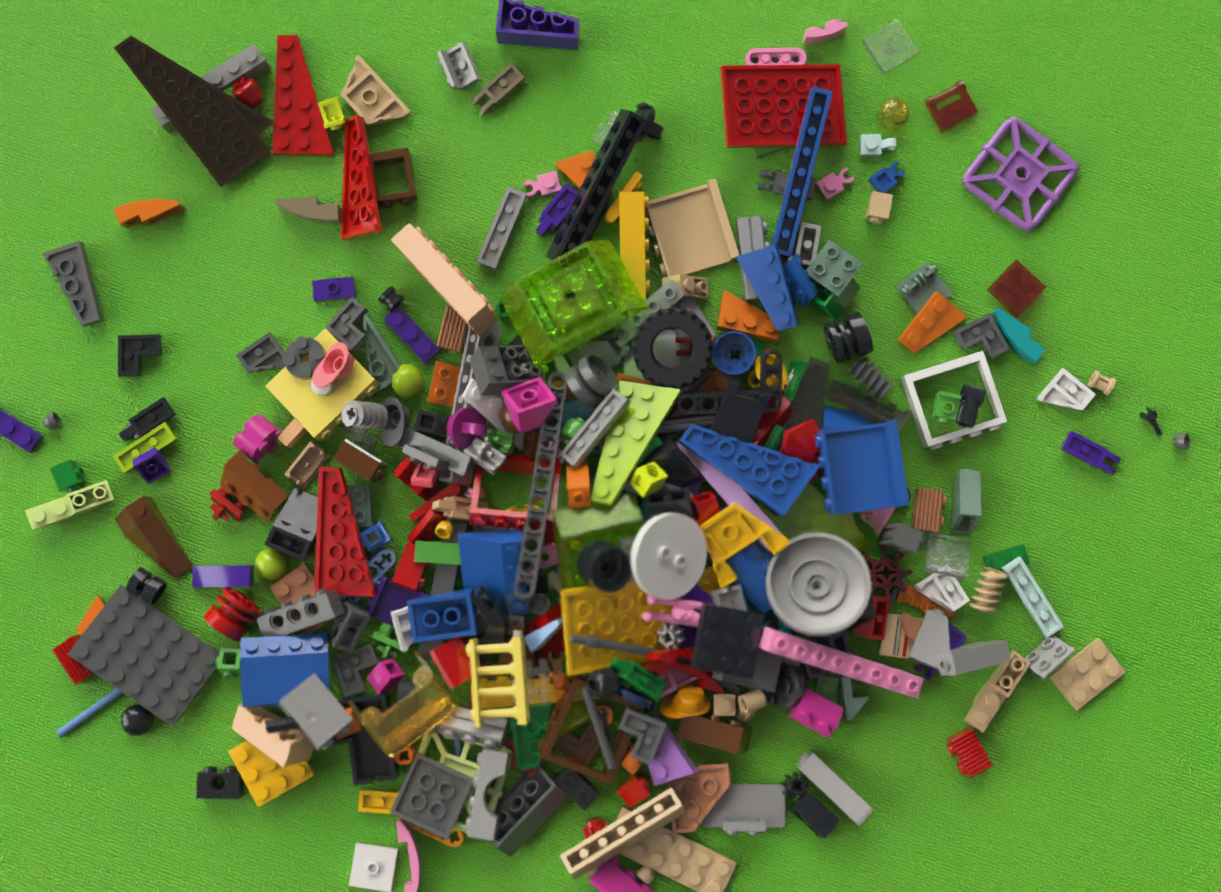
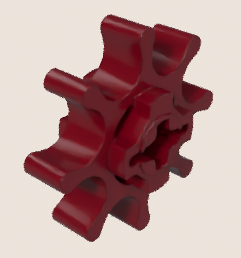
M882 547V558L879 561L872 560L869 555H866L864 560L869 562L872 567L869 572L873 581L871 594L875 588L879 587L885 591V598L890 599L889 590L891 587L895 586L900 588L902 592H906L907 587L900 583V577L902 575H911L913 571L911 569L905 571L899 568L898 562L904 557L903 553H900L895 560H890L886 556V548ZM884 569L887 572L895 573L889 575L887 579H885L884 575H876L883 572Z

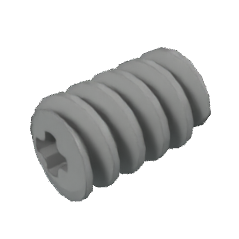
M349 401L342 409V421L348 427L383 429L388 422L387 409L380 403Z

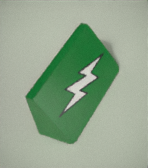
M791 361L788 366V384L784 385L785 389L782 390V396L788 398L791 403L795 398L807 368V363Z

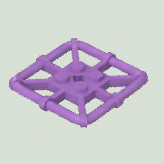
M1014 116L1009 117L990 141L982 146V151L965 172L964 178H962V185H965L971 193L991 207L990 210L993 212L997 211L1015 226L1025 230V232H1032V229L1039 225L1052 206L1060 201L1059 197L1075 178L1077 170H1079V164L1050 142L1051 139L1049 137L1042 136L1024 121ZM1010 128L1013 151L1006 158L994 148ZM1018 128L1040 144L1032 155L1021 147ZM1045 148L1067 165L1047 167L1037 157ZM988 155L1002 164L994 174L973 176ZM1016 170H1024V176L1026 177L1019 178ZM1068 172L1054 192L1040 183L1047 174ZM996 181L1005 188V191L996 201L974 183ZM1034 190H1037L1047 198V201L1032 219L1029 197ZM1009 193H1012L1021 200L1024 221L1001 205Z

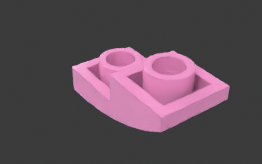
M835 19L826 22L824 30H821L820 27L806 29L803 44L822 43L844 34L847 22Z

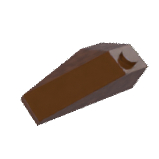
M142 496L126 506L115 518L125 537L174 578L193 568V564L152 497Z

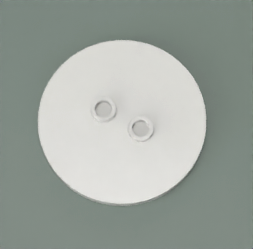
M664 513L651 519L639 532L632 549V572L639 587L648 595L662 600L676 599L689 592L700 579L705 567L707 546L704 534L693 519L682 514Z

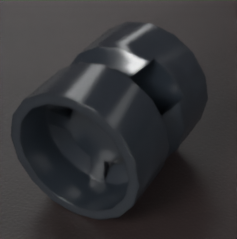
M140 567L129 579L126 590L135 596L141 595L143 601L154 605L164 593L167 582L157 576L152 577L151 572Z

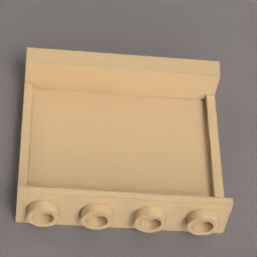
M716 178L708 180L705 185L648 201L645 217H649L650 225L648 231L650 237H654L656 244L653 245L657 257L660 256L662 264H659L662 276L689 275L737 261L736 257L739 256Z

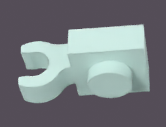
M881 134L860 135V157L881 156V150H895L896 138L881 140Z

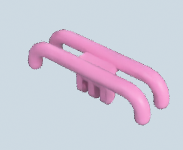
M650 595L647 596L646 600L651 605L658 603L673 607L671 614L646 611L643 613L645 621L656 620L698 627L700 614L694 610L701 611L703 602L679 598L662 600Z

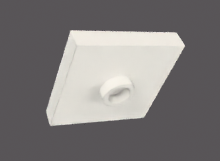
M356 842L349 886L391 892L399 848Z

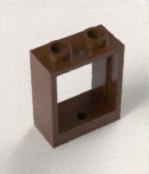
M402 148L370 153L378 207L391 208L393 204L410 205L413 201H417L409 149ZM405 162L409 191L380 196L376 167Z

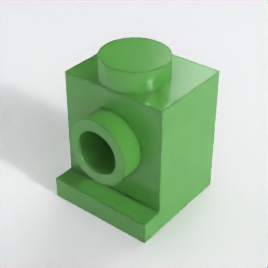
M944 391L936 393L932 418H936L937 422L942 424H950V422L956 421L962 395ZM946 404L951 407L949 412L944 408Z

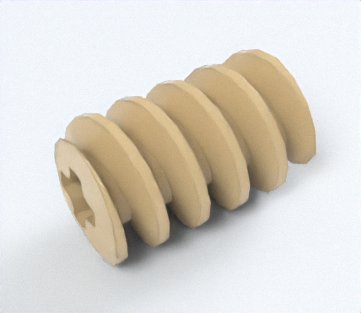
M985 566L984 568L987 571L979 573L984 579L977 580L982 587L974 588L979 595H972V598L977 602L970 603L969 605L981 612L992 614L991 611L997 610V606L994 603L1000 601L996 595L1002 594V590L998 587H1004L1005 583L1002 580L1007 578V574Z

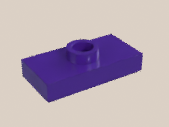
M353 276L312 281L315 302L356 298Z

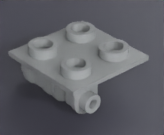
M1051 635L1034 651L1030 652L1025 659L1031 662L1028 666L1030 673L1034 676L1038 674L1045 679L1076 650Z

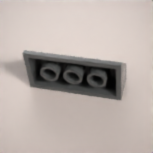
M542 765L536 767L538 770L533 778L527 775L533 768H530L526 773L523 772L498 800L494 814L499 816L500 819L497 837L492 843L498 850L510 857L568 797L554 782L555 777Z

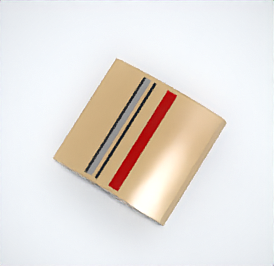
M888 613L887 622L885 623L887 625L885 627V639L880 640L879 655L909 659L915 641L905 635L900 621L901 615Z

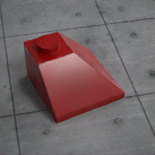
M808 420L786 430L781 454L818 465L820 449L816 448L815 435H817L819 428L815 420Z

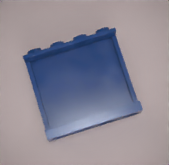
M897 420L831 430L821 429L817 432V435H815L816 448L820 449L818 465L823 470L821 486L826 491L824 507L829 512V516L909 505Z

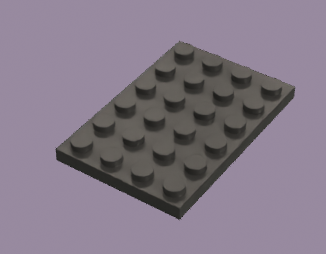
M120 585L69 651L68 655L174 727L216 670V657L219 656L220 652L152 605L143 601L139 596L128 592L126 587Z

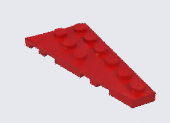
M277 35L273 154L279 156H335L329 134L324 127V121L318 106V98L313 87L298 35Z

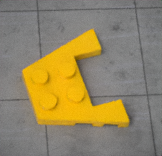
M736 502L700 525L721 589L735 581L738 577L726 559L759 537H761L773 554L790 544L788 538Z

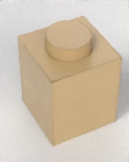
M872 191L868 200L865 220H869L871 224L875 225L886 223L889 219L893 195Z
M712 692V713L714 716H735V693L723 692V694Z

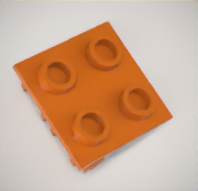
M436 361L428 402L453 408L461 367Z

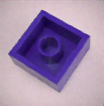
M156 447L133 459V467L147 484L171 472L170 464Z

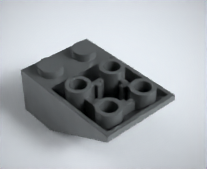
M535 345L479 346L470 358L480 396L501 395V391L538 377H541L544 383L546 382Z

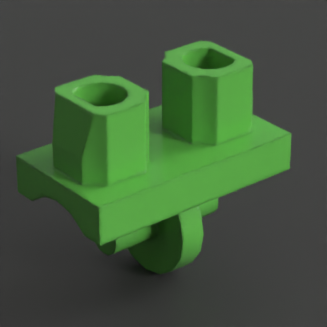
M490 429L487 431V437H481L483 442L488 441L494 449L505 455L513 454L516 445L514 442L516 435L513 433Z
M383 622L379 630L374 631L372 638L387 644V646L379 644L377 650L383 652L382 659L386 660L389 655L396 658L398 652L393 650L392 647L401 649L398 638L395 640L390 637L394 626ZM409 646V649L405 651L406 653H409L411 646Z

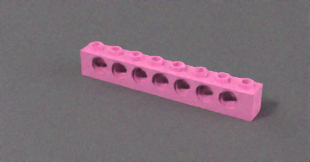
M764 627L758 646L766 651L917 699L924 678L768 627Z

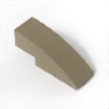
M317 197L275 200V204L280 209L300 219L321 224H341V208L337 203L321 205Z

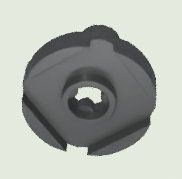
M298 337L287 347L283 362L287 370L296 378L302 380L311 378L319 363L326 356V351L315 339ZM309 354L308 358L310 359V361H304L303 363H301V357L303 355Z

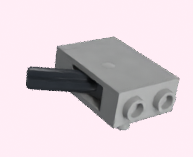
M314 673L279 701V706L289 717L265 722L267 734L299 729L318 751L321 748L326 750L335 742L333 738L336 735L340 734L342 736L352 728L350 724L353 719Z

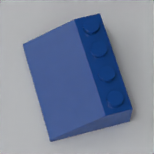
M508 529L458 534L464 589L474 588L475 591L480 586H483L486 591L491 593L494 601L502 598L509 615L529 614V601H520L515 595V583L523 540L522 530ZM524 565L522 567V570L526 573V568ZM522 585L518 589L521 594H528L527 585Z
M328 633L241 638L242 708L278 706L281 699L314 673L330 691Z

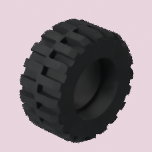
M675 307L661 309L649 315L637 329L632 345L633 360H635L638 371L643 374L646 380L651 381L653 385L682 389L687 385L694 384L708 370L713 356L712 336L704 321L686 309ZM666 329H680L692 341L693 352L691 358L683 366L677 368L665 367L654 356V340L659 333Z

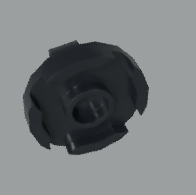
M645 102L638 104L636 107L639 109L636 110L635 114L647 120L636 143L642 141L646 136L659 140L664 128L654 122V107Z
M782 665L780 666L775 693L768 691V696L771 702L780 708H793L801 702L804 690L808 688V685L798 669L793 666Z

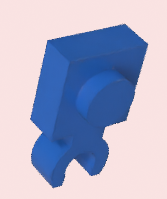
M898 161L894 162L889 169L886 166L868 179L876 192L885 193L898 183L896 179L905 174V170L901 172L895 170V167L899 164Z

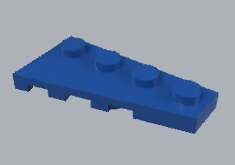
M777 245L737 256L738 262L776 330L781 331L798 326V319Z

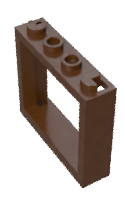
M571 675L570 679H567V682L563 685V696L558 698L555 704V715L547 723V733L545 738L540 740L538 753L545 760L612 785L633 734L619 729L615 739L617 747L611 749L616 767L608 769L605 763L602 772L551 753L578 686L581 688L587 686L586 679ZM621 693L607 696L609 699L629 706L634 711L639 713L643 711L644 706L641 707L625 700Z

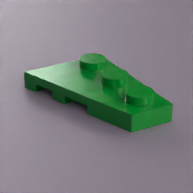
M551 701L529 704L530 722L527 724L518 725V719L510 717L518 770L536 768L540 765L541 756L538 753L541 738L545 737Z

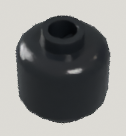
M607 667L594 670L587 680L588 690L598 698L614 695L617 693L620 685L618 674L612 668Z

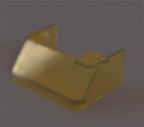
M417 650L413 653L423 665L413 675V683L417 688L383 714L375 707H370L362 712L352 700L348 702L360 723L380 749L389 757H394L450 715L456 706L453 697Z

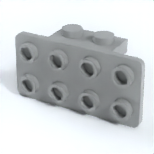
M732 784L702 821L701 825L703 827H722L723 831H727V834L730 835L740 834V831H748L750 835H760L761 831H766V828H782L785 826V794H783L785 787L780 784Z

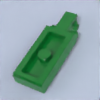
M619 657L612 659L609 667L619 672L618 677L652 701L657 702L666 685L664 680L634 660L625 659L623 661Z

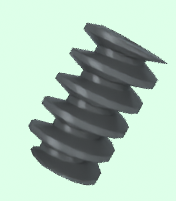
M866 357L862 360L860 358L849 369L847 374L850 375L854 372L853 380L861 378L859 385L862 386L867 383L868 385L865 390L873 389L874 391L871 396L874 397L879 394L880 399L893 385L894 380L891 379L886 382L887 374L880 376L882 370L879 368L874 371L876 365L874 362L867 365L869 358Z

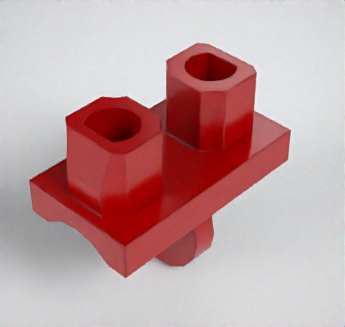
M222 487L217 491L213 489L209 493L211 495L210 500L215 503L210 507L215 512L212 516L215 521L220 518L227 521L230 516L238 523L243 519V513L248 506L241 504L239 499L232 504L228 501L232 494L225 492Z

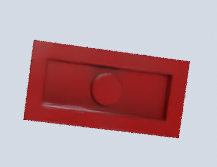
M430 508L408 536L410 543L416 544V541L430 542L436 534L435 529L441 521H447L448 517L443 516L444 512L435 511Z

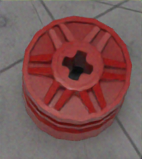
M225 587L222 590L224 596L219 595L217 597L222 607L211 605L203 617L218 632L234 641L240 642L241 638L248 632V627L243 621L253 624L255 622L253 616L259 617L262 611L245 594Z

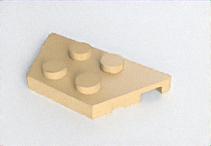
M359 55L356 56L353 70L349 73L347 84L341 93V97L359 116L364 117V122L369 127L410 116L412 113Z

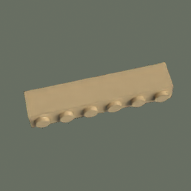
M670 788L560 856L570 875L576 880L686 812L675 792Z

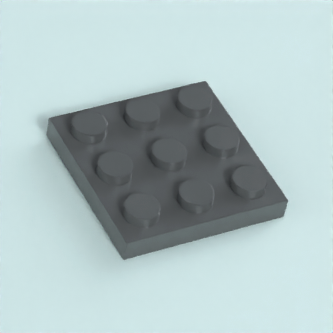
M416 753L390 813L448 840L471 791L474 778L421 753Z

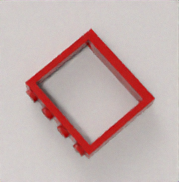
M521 454L505 455L506 461L498 470L500 472L533 474L536 457H528ZM559 458L555 460L550 514H547L544 529L547 532H555L561 475ZM542 461L539 463V465L542 468H548L551 466V464L548 461ZM477 464L470 507V525H480V527L492 526L501 529L514 528L524 531L527 512L478 508L483 470L486 469ZM533 522L529 525V528L537 531L541 526L539 523Z

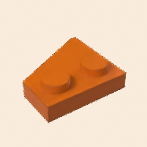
M592 150L558 161L556 166L580 189L595 160V155Z

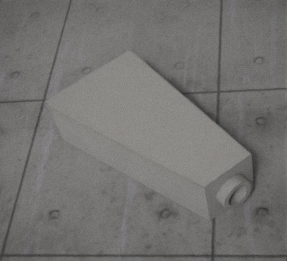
M1007 640L973 642L937 654L940 676L958 675L1011 661Z
M811 750L809 753L805 752L799 757L797 767L860 826L873 809Z

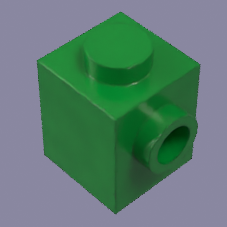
M67 460L50 468L59 491L71 493L80 490V486L86 484L84 470L78 466L77 461Z

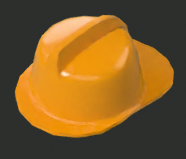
M691 684L680 687L677 693L667 696L660 703L661 713L671 719L703 715L710 709V701L704 695L703 688Z

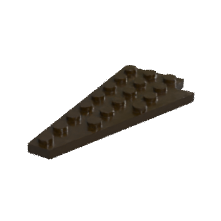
M129 36L114 47L220 187L271 152L258 135L273 124L270 119L133 36Z

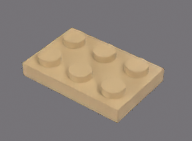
M1096 638L1048 677L1072 708L1078 710L1126 671L1100 638Z

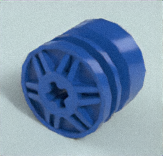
M737 331L726 332L718 337L713 345V362L719 370L729 376H745L755 367L758 349L753 340L744 333ZM733 351H741L739 354L741 358L739 360L736 358L732 360L734 356L732 354Z

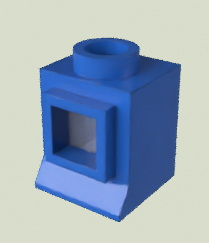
M380 521L360 533L364 550L368 549L369 552H373L394 540L393 536L388 534L384 521Z

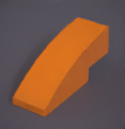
M148 199L124 204L113 210L119 223L128 228L141 221L149 227L185 210V207L176 200Z

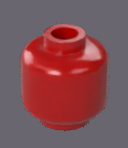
M242 77L234 82L235 87L232 90V95L235 99L252 109L262 103L263 91L254 79H244Z

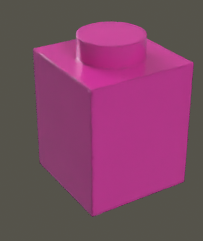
M393 658L379 662L369 674L367 680L377 694L392 691L405 673Z

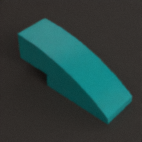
M1000 308L994 309L991 315L1010 348L1030 365L1036 363L1046 348L1028 337L1032 329Z

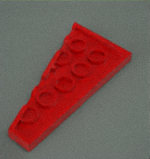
M357 115L345 119L340 239L346 241L382 232L364 117Z
M319 467L314 593L327 588L328 591L336 589L338 595L376 597V590L343 469Z

